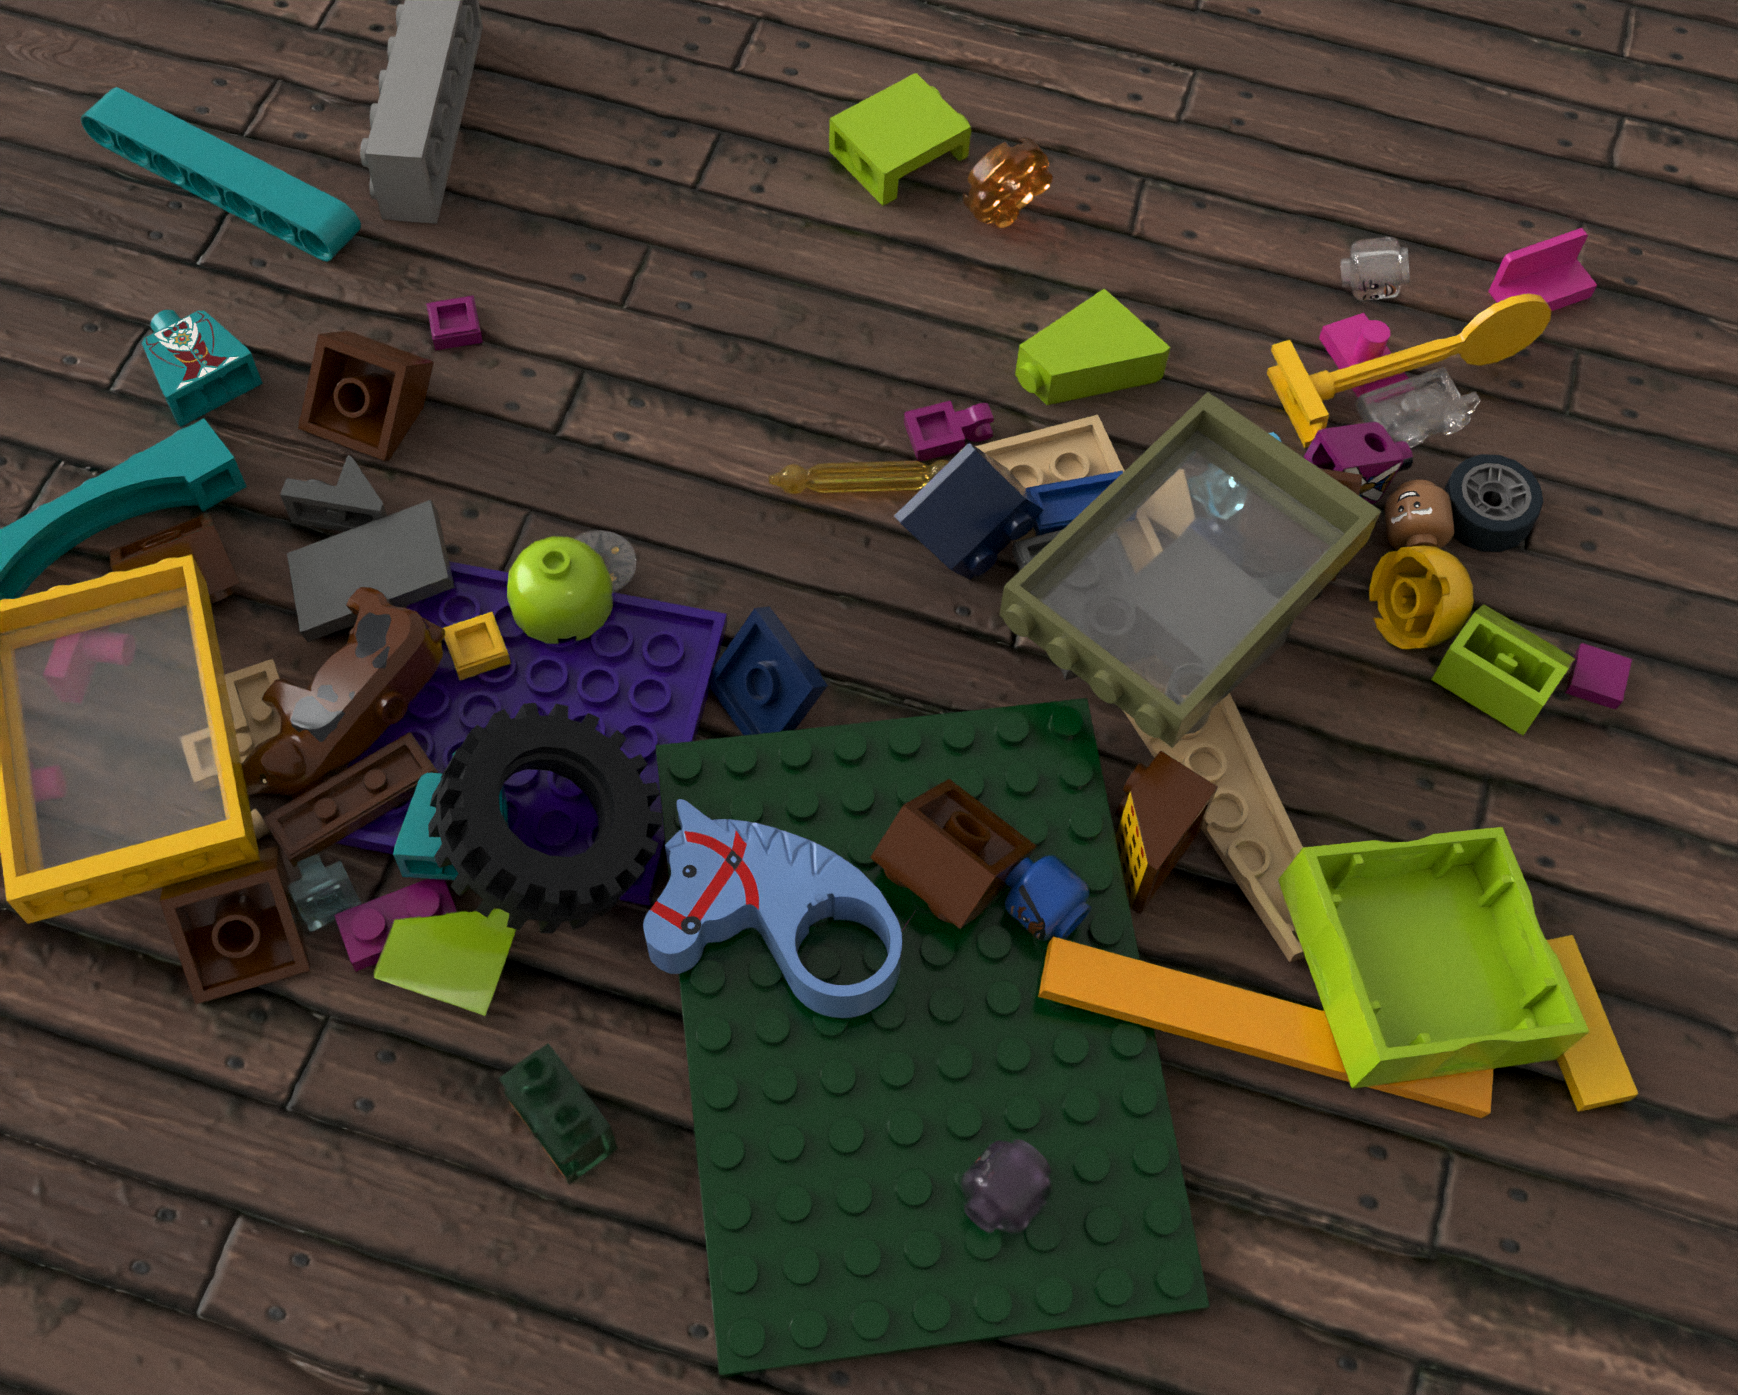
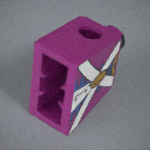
M1378 422L1320 429L1317 431L1304 455L1306 460L1318 468L1362 475L1359 496L1370 504H1374L1381 499L1397 472L1408 470L1413 463V454L1409 445L1404 441L1394 442L1384 426Z

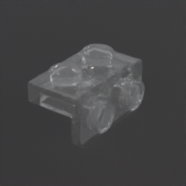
M1441 367L1362 394L1355 403V407L1364 423L1378 422L1382 424L1394 442L1404 441L1410 448H1413L1422 443L1428 436L1443 432L1444 435H1450L1466 427L1471 421V414L1481 400L1476 392L1461 396L1445 367Z

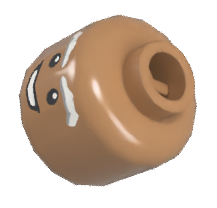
M1412 480L1401 484L1387 498L1384 506L1387 538L1389 544L1396 550H1399L1401 547L1424 545L1441 549L1451 541L1454 535L1452 505L1449 494L1441 487L1427 480Z

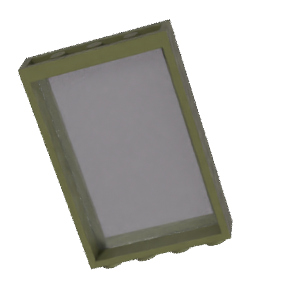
M1207 392L1004 586L999 616L1004 619L1006 625L1015 634L1021 637H1028L1045 650L1049 658L1058 667L1064 670H1071L1087 682L1101 700L1110 704L1114 703L1133 717L1143 732L1151 737H1159L1173 748L1368 542L1381 511Z

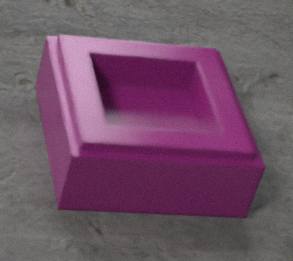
M474 295L426 303L435 351L483 343Z
M1581 642L1574 654L1575 660L1572 663L1565 693L1617 710L1623 702L1632 659Z

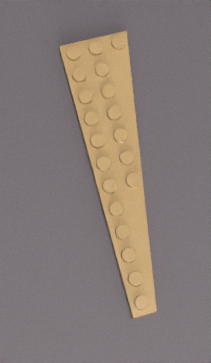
M1098 415L975 446L1008 468L1025 489L1027 487L1122 470L1124 472V468ZM1142 507L1137 510L1134 522L1124 523L1116 531L1135 575L1163 552ZM1034 527L1022 538L1011 541L1012 544L1016 541L1036 537ZM1155 656L1125 664L1163 694L1165 693L1173 671ZM1229 693L1212 708L1208 721L1202 729L1195 733L1185 734L1173 748L1159 737H1151L1143 732L1136 724L1134 718L1124 711L1154 758L1161 750L1218 786L1201 827L1202 831L1288 961L1294 962L1305 958L1278 882L1279 877L1303 846L1231 694Z

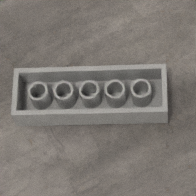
M405 0L404 4L397 6L396 36H390L388 40L387 54L389 62L387 70L382 69L380 71L378 103L371 105V131L369 138L362 139L360 149L361 163L363 167H368L370 172V196L372 200H377L382 220L433 224L438 222L483 30L478 0Z

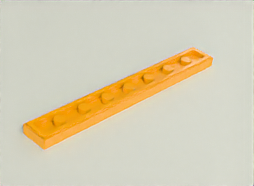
M1054 936L1048 943L1038 994L1040 998L1349 1082L1325 1011ZM1494 1069L1368 1086V1088L1483 1118L1491 1113Z

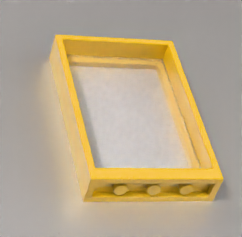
M192 555L180 558H166L156 564L124 572H110L100 578L72 585H58L47 591L16 599L0 600V853L6 901L27 924L260 860L208 587Z

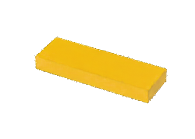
M1569 935L1547 940L1554 953L1558 956L1589 1029L1588 1034L1557 1058L1577 1111L1580 1112L1632 1100L1638 1095V1091L1574 936Z

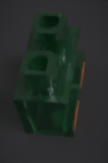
M549 1043L534 1051L516 1064L510 1071L498 1078L506 1089L504 1091L506 1099L535 1139L537 1138L543 1150L569 1185L618 1149L610 1124Z

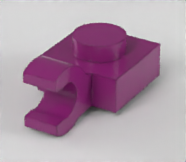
M950 400L904 412V425L918 462L960 452L965 447V438L973 442H980L993 437L990 423L994 422V417L988 403H979L955 412Z

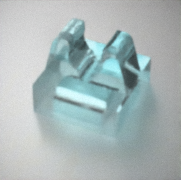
M317 853L297 862L303 878L288 884L287 887L310 932L335 921V914L361 905L360 899L341 860L324 867Z

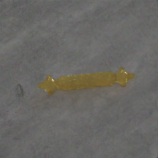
M941 459L933 462L930 466L917 460L818 463L807 470L800 465L790 464L785 466L781 472L768 477L769 484L781 487L790 494L800 493L806 487L818 493L918 490L924 487L950 461Z

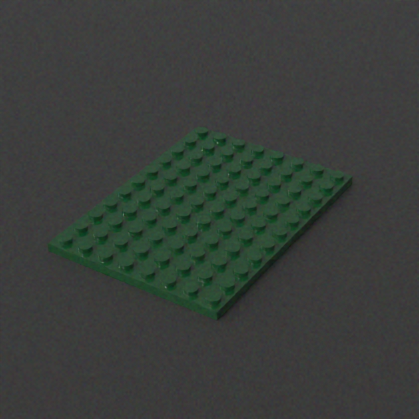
M1080 698L655 745L665 844L681 830L677 811V800L679 799L689 802L711 820L731 819L749 821L806 838L835 852L858 868L881 891L894 912L902 933L900 973L896 986L881 1005L868 1013L856 1017H829L805 1006L791 990L760 932L752 927L740 931L727 940L707 943L698 963L691 969L679 973L719 1377L724 1378L1205 1311L1210 1306L1154 1029L1038 997L1047 946L1051 939L1046 941L1036 939L1007 912L1005 900L1011 890L1007 884L980 915L959 929L953 923H947L936 917L930 911L928 903L909 888L901 887L892 882L885 875L884 869L870 858L904 804L950 779L1034 843L1037 847L1029 857L1034 863L1042 857L1055 855L1089 886V897L1086 903L1091 906V910L1082 923L1064 940L1140 960L1088 699ZM668 864V874L670 879L671 869L670 865ZM827 917L812 924L809 927V934L804 938L797 952L801 963L809 973L821 981L834 985H852L870 978L882 967L888 956L884 943L873 930L858 922L834 920L833 917ZM1000 1141L997 1142L995 1148L990 1150V1155L981 1163L982 1167L979 1171L974 1173V1177H971L969 1169L990 1144ZM987 1162H989V1163H990V1168H989V1170H988L987 1172L983 1173V1172L987 1169V1167H988ZM976 1175H977V1183H976L975 1187H974L972 1190H969V1189L973 1186V1184L975 1183ZM963 1176L967 1178L970 1185L964 1180L961 1181Z

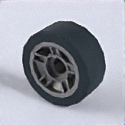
M1480 454L1465 459L1453 470L1444 488L1450 496L1452 505L1453 537L1463 545L1482 552H1502L1520 544L1530 533L1539 517L1544 502L1541 486L1532 472L1516 460L1501 455Z

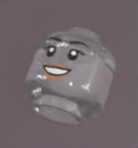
M1394 237L1355 241L1350 248V258L1341 259L1342 287L1352 286L1353 296L1358 301L1397 297L1401 293L1402 285L1410 284L1408 247H1400L1398 240Z

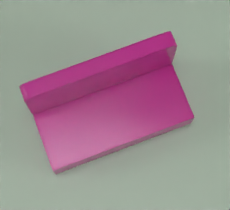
M1579 228L1506 254L1488 292L1496 303L1522 294L1541 295L1548 303L1551 311L1590 298L1597 284L1577 259L1588 234L1583 228Z

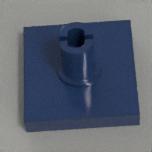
M768 606L753 609L713 667L710 689L744 736L795 730L828 685L823 680L819 669H815V664L807 658L777 615Z

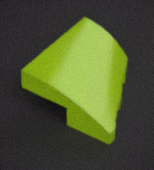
M498 908L493 909L488 917L477 911H459L430 917L417 916L394 919L374 970V978L486 1016L516 929L507 927L509 913Z

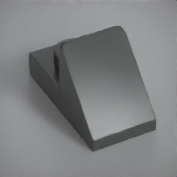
M350 455L346 458L336 486L316 479L302 481L286 478L280 493L291 523L345 532L387 516L383 502Z

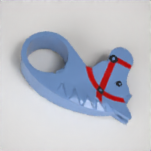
M682 799L677 800L678 819L681 830L665 844L671 876L664 891L646 914L643 923L649 957L656 967L670 974L683 973L698 963L707 943L727 940L740 931L752 927L757 929L762 935L795 996L811 1010L829 1017L850 1018L872 1011L889 997L896 986L900 973L902 952L901 928L881 891L858 868L835 852L806 838L749 821L731 819L711 820L689 802ZM827 917H833L834 920H849L861 923L880 937L888 953L887 959L873 976L860 983L834 985L821 981L806 970L797 954L800 944L809 934V927Z

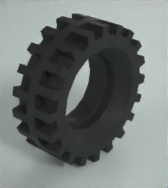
M536 703L523 704L515 718L512 719L506 710L503 709L492 715L484 729L477 724L468 733L460 748L458 747L442 774V779L434 791L430 806L436 808V812L428 824L429 837H440L442 842L434 857L439 868L453 864L457 870L458 875L451 887L459 896L471 888L483 899L476 911L485 917H488L494 907L509 913L507 927L520 930L528 919L539 920L540 933H554L564 921H569L573 930L584 927L594 914L598 913L602 917L612 909L644 872V866L655 854L659 843L653 841L652 837L662 826L663 813L650 811V806L660 795L657 783L643 784L639 775L648 764L641 754L631 759L625 755L620 747L627 738L618 730L610 738L597 731L596 726L600 718L587 713L581 723L568 719V706L555 704L548 716L539 715ZM526 769L551 771L571 780L588 796L598 816L599 830L594 844L586 852L572 857L549 856L528 847L509 829L500 811L499 794L504 782L514 773Z

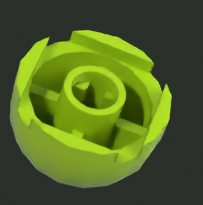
M551 536L535 541L518 555L509 570L507 599L515 623L529 637L544 643L559 644L558 639H568L576 636V641L588 638L604 625L613 609V583L605 562L591 546L570 537Z

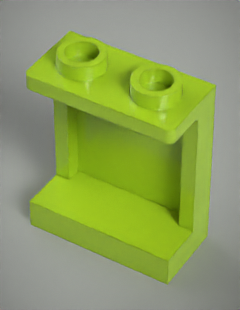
M917 73L842 111L829 120V152L882 206L897 199L898 179L949 151L959 161L969 156L971 126L968 120L961 113H957L941 97L939 91L935 87L929 86Z

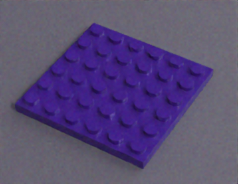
M450 561L455 588L406 606L407 609L416 611L421 617L442 628L493 612L511 664L459 680L445 639L443 638L441 641L443 657L429 682L410 702L404 717L397 723L391 724L365 752L350 761L348 767L411 732L438 773L443 774L453 757V753L458 747H461L468 733L477 724L484 729L494 713L505 709L512 719L515 718L523 704L536 703L539 715L548 716L555 704L568 706V719L581 723L587 713H590L600 718L596 730L606 737L610 738L617 730L622 733L627 739L620 749L629 759L639 754L642 755L648 765L639 776L643 784L656 782L660 793L655 745L696 741L710 690L712 669L718 661L727 628L726 613L612 592L613 609L601 628L588 638L576 641V636L568 639H558L559 644H547L529 637L515 623L507 599L508 572ZM526 769L514 773L504 782L503 787L508 805V827L528 847L549 856L572 857L586 852L594 844L599 830L598 816L588 796L571 780L551 771ZM661 795L652 803L650 811L662 813ZM412 798L336 843L393 855L394 846ZM663 817L662 826L652 837L653 841L659 843L655 854L644 866V872L619 900L650 906L665 853Z

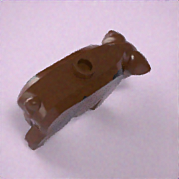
M360 587L346 604L349 610L358 616L354 627L349 632V640L346 645L342 646L326 660L315 674L308 688L305 689L285 679H277L264 693L262 701L266 705L276 708L281 717V728L278 735L258 744L242 763L248 796L258 793L288 795L295 799L323 783L324 776L331 770L356 759L365 752L391 724L397 723L404 717L410 702L436 672L443 657L441 641L445 636V630L421 617L414 610L393 606L382 592L374 588Z

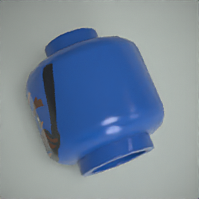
M1055 855L1042 857L1035 863L1026 857L1011 871L1005 880V883L1011 888L1005 900L1007 912L1040 941L1049 940L1053 936L1066 939L1082 923L1091 910V906L1086 903L1089 897V886Z

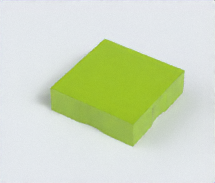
M1503 827L1437 833L1408 842L1370 840L1303 847L1278 879L1352 1089L1556 1060L1589 1033L1558 956L1550 947L1539 926L1534 911L1532 895Z

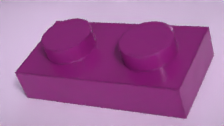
M425 879L334 916L350 962L357 972L378 963L394 919L446 915V913L457 912L444 879Z

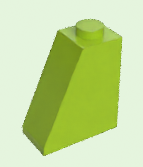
M1103 289L1020 344L1015 376L1027 392L1034 393L1046 405L1156 383L1164 376L1171 347L1106 289Z

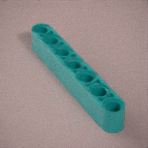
M112 88L83 114L80 119L88 135L102 147L320 260L331 261L361 229V222L358 216L348 205L339 199L123 89Z

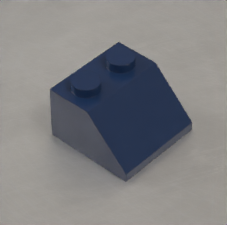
M968 443L894 516L951 571L971 580L974 576L987 572L997 561V554L1011 541L1025 536L1032 529L1035 523L1034 519L1043 509L1008 468L971 443Z

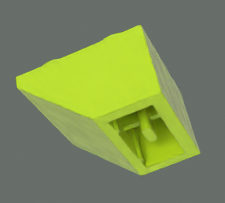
M1483 604L1473 613L1451 644L1431 680L1524 736L1575 658Z

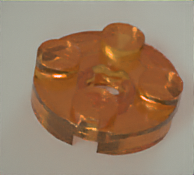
M1026 137L1018 138L1022 144L1010 147L1004 142L990 150L972 169L967 179L972 188L969 192V197L963 192V203L978 221L986 224L995 223L999 228H1005L1017 219L1021 209L1035 196L1045 192L1051 185L1053 176L1048 171V157L1032 139Z

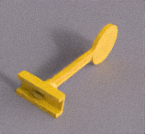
M1528 293L1512 296L1493 304L1479 313L1458 335L1430 341L1330 373L1324 370L1308 375L1291 340L1272 345L1271 352L1278 365L1268 368L1267 375L1304 448L1310 446L1317 431L1327 426L1329 413L1322 401L1334 398L1335 393L1439 362L1456 354H1459L1467 364L1481 366L1499 362L1526 348L1543 333L1551 319V308L1541 295Z

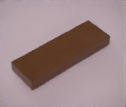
M411 732L264 816L263 820L294 868L412 798L419 778L425 773H438V771Z

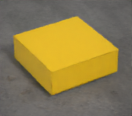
M493 612L443 628L445 630L444 639L459 680L511 664Z

